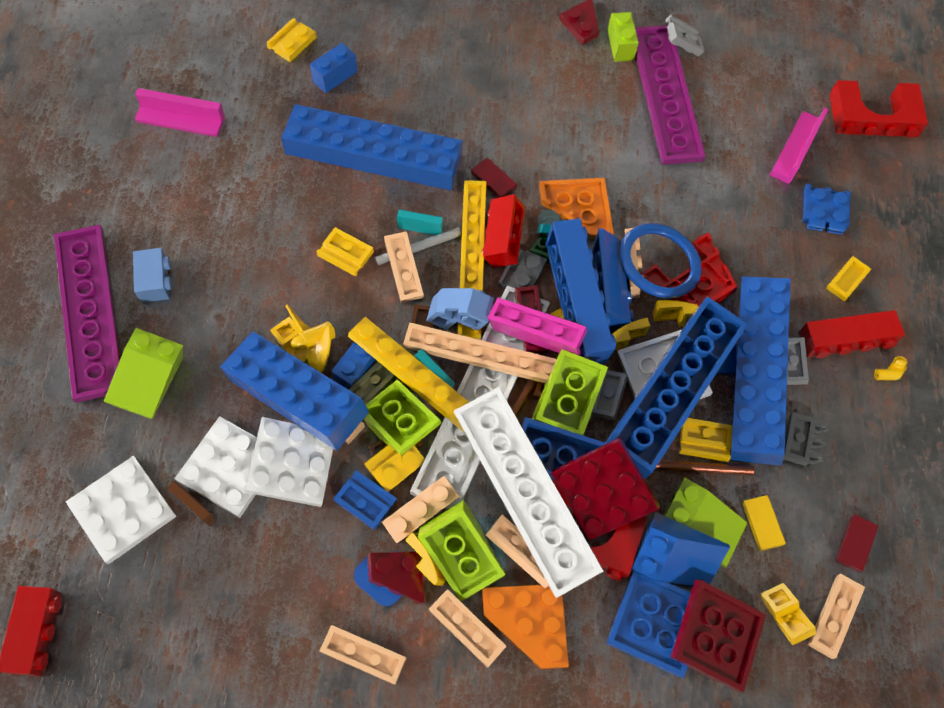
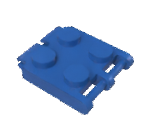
M806 184L804 188L803 223H807V229L823 232V229L826 227V232L843 235L850 226V191L840 192L831 190L830 187L822 189Z

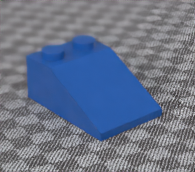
M655 512L638 546L632 569L658 581L693 586L695 580H702L711 584L730 545Z

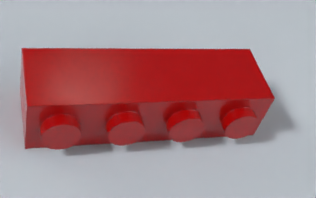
M896 310L806 322L798 332L800 337L805 338L806 357L816 356L817 358H823L833 353L845 355L855 350L867 352L876 347L888 349L895 347L898 344L897 342L905 336Z

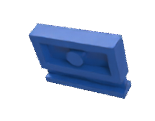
M355 470L354 475L348 479L333 498L335 503L374 531L389 513L391 507L397 502V498L357 470Z

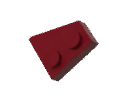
M586 0L560 13L559 20L582 45L598 38L600 31L592 0Z
M416 551L380 552L367 555L370 583L379 587H386L390 592L398 596L403 595L414 600L416 604L425 603L423 575L416 567L421 561V556Z

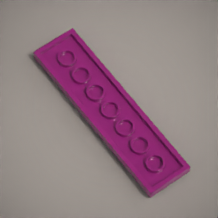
M668 25L635 27L639 43L636 51V60L661 164L703 162L706 156L677 46L673 45L669 40Z
M99 224L54 234L72 400L75 403L106 396L121 359L104 232Z

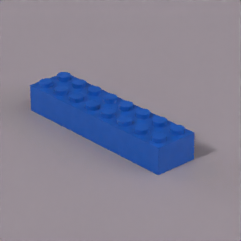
M297 104L293 107L281 137L284 151L287 155L452 191L462 158V140Z
M742 277L739 318L748 325L737 342L730 461L782 466L785 454L791 278Z
M707 296L690 317L604 445L621 437L644 479L647 478L662 459L748 324Z

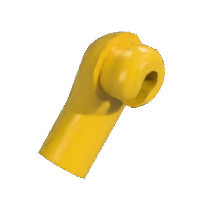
M897 356L888 369H875V380H899L907 369V359Z

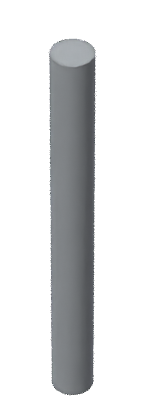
M458 227L410 244L412 253L460 237L461 231ZM388 253L375 257L377 265L390 261Z

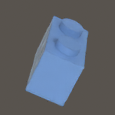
M162 248L133 251L134 292L140 302L146 303L170 299L169 290L173 289L171 277L168 276V270H171L170 257L165 256Z

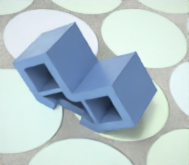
M442 288L432 299L426 321L446 330L456 322H459L478 331L489 321L487 317L491 312L494 298L486 295L481 290L473 288Z

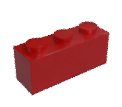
M515 194L491 199L490 209L488 210V224L485 229V245L482 252L484 259L493 268L518 264L525 206Z
M17 587L0 654V673L41 677L42 670L45 669L48 663L47 649L49 641L52 640L55 633V625L53 623L55 615L61 607V592L45 587Z

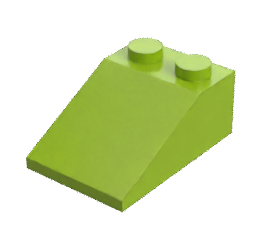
M136 328L123 351L104 402L153 419L183 360V345Z
M561 349L539 398L532 419L584 435L608 367Z
M398 379L365 404L369 411L364 418L368 427L381 441L401 456L441 424V420Z
M686 478L677 486L663 516L729 544L730 548L721 563L724 567H727L747 525L744 519L711 492Z
M464 500L420 526L419 540L460 601L506 575L478 521Z

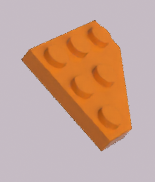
M605 178L539 182L541 205L562 220L580 218L582 227H586L587 238L590 240L596 239L598 229H605L614 235Z
M542 585L482 589L484 618L499 629L540 669L569 667L562 595L555 598L549 585L546 588Z

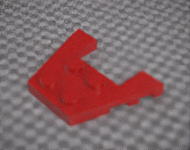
M706 233L692 242L693 246L704 259L701 261L700 280L695 289L690 293L672 299L699 306L708 296L716 303H719L735 293L737 285L726 264H723L720 259V252L717 247H714L711 235ZM656 264L640 274L653 284L673 288L680 286L687 280L690 268L673 279H670Z

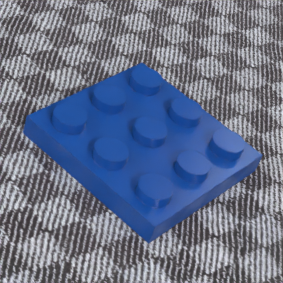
M633 570L606 644L681 679L684 678L688 666L672 659L670 656L691 592L668 582L655 580Z

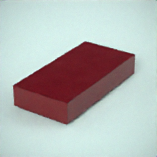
M485 158L471 169V174L479 181H486V188L497 198L507 196L517 188V184L488 158Z
M852 515L835 561L859 573L862 572L879 526L860 516Z

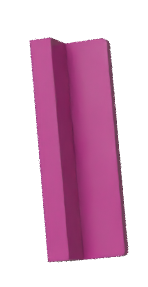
M138 88L135 94L140 105L135 120L139 123L217 137L225 119L221 103Z
M824 108L819 118L805 111L801 113L770 176L790 184L828 109Z
M497 298L487 317L493 330L558 353L563 349L582 356L580 346L587 333L586 326Z

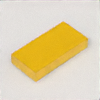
M852 256L826 289L845 302L871 271V268Z
M768 495L742 502L759 552L784 546L786 542Z

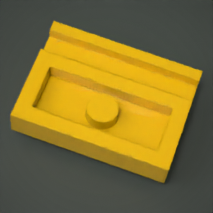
M293 18L267 41V47L291 62L317 38L316 31L301 22H296V19Z
M335 227L323 242V246L317 250V256L356 277L359 269H362L374 250L368 244Z
M687 418L681 427L679 454L728 462L731 459L730 449L732 446L733 425Z
M387 445L366 461L364 465L379 485L389 492L424 463L425 458L415 445L402 456Z

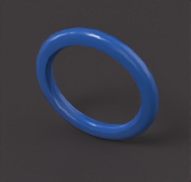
M646 223L634 227L622 239L620 245L622 268L628 278L645 293L665 299L678 298L687 295L697 286L701 276V260L693 244L676 229L662 224ZM657 234L669 238L678 244L687 255L690 263V274L687 280L680 286L667 288L653 284L645 279L637 271L631 259V248L635 240L642 235Z

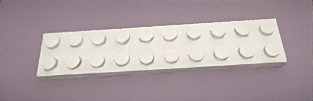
M506 286L501 299L516 303L515 288ZM540 298L542 312L546 313L550 302ZM489 323L482 341L524 351L522 340L493 330ZM469 365L457 392L467 401L471 402L499 387L507 401L518 376ZM446 417L410 490V494L417 496L441 477L446 476L460 495L458 499L444 508L448 510L463 501L480 463V459L466 434Z

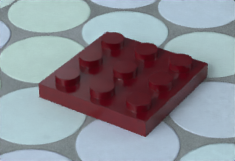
M621 437L551 472L553 479L589 540L650 514L660 507Z
M695 580L670 657L737 692L744 693L766 614L702 580Z

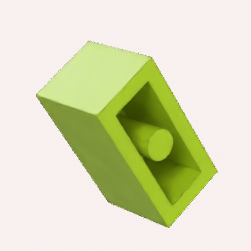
M631 12L611 13L607 32L614 62L632 61L635 59L639 44Z

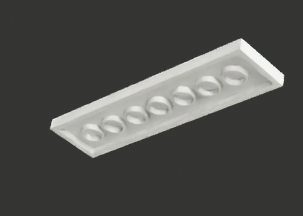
M497 387L454 410L455 416L555 598L603 572L500 388Z

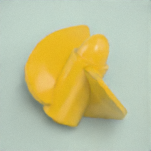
M288 304L285 305L300 331L292 339L291 346L296 349H306L309 366L322 373L328 361L331 340L335 338L334 327L330 322H325L310 328Z

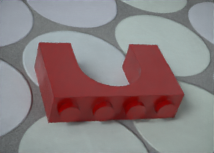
M837 80L830 92L836 133L919 137L928 125L920 84L899 83L890 96L893 114L880 115L870 111L863 104L858 81Z
M552 480L560 496L562 497L564 503L568 507L569 504L567 503L565 497L563 496L556 482ZM645 515L614 529L607 543L597 547H590L602 570L606 572L605 575L607 577L621 580V578L626 579L630 575L648 516Z

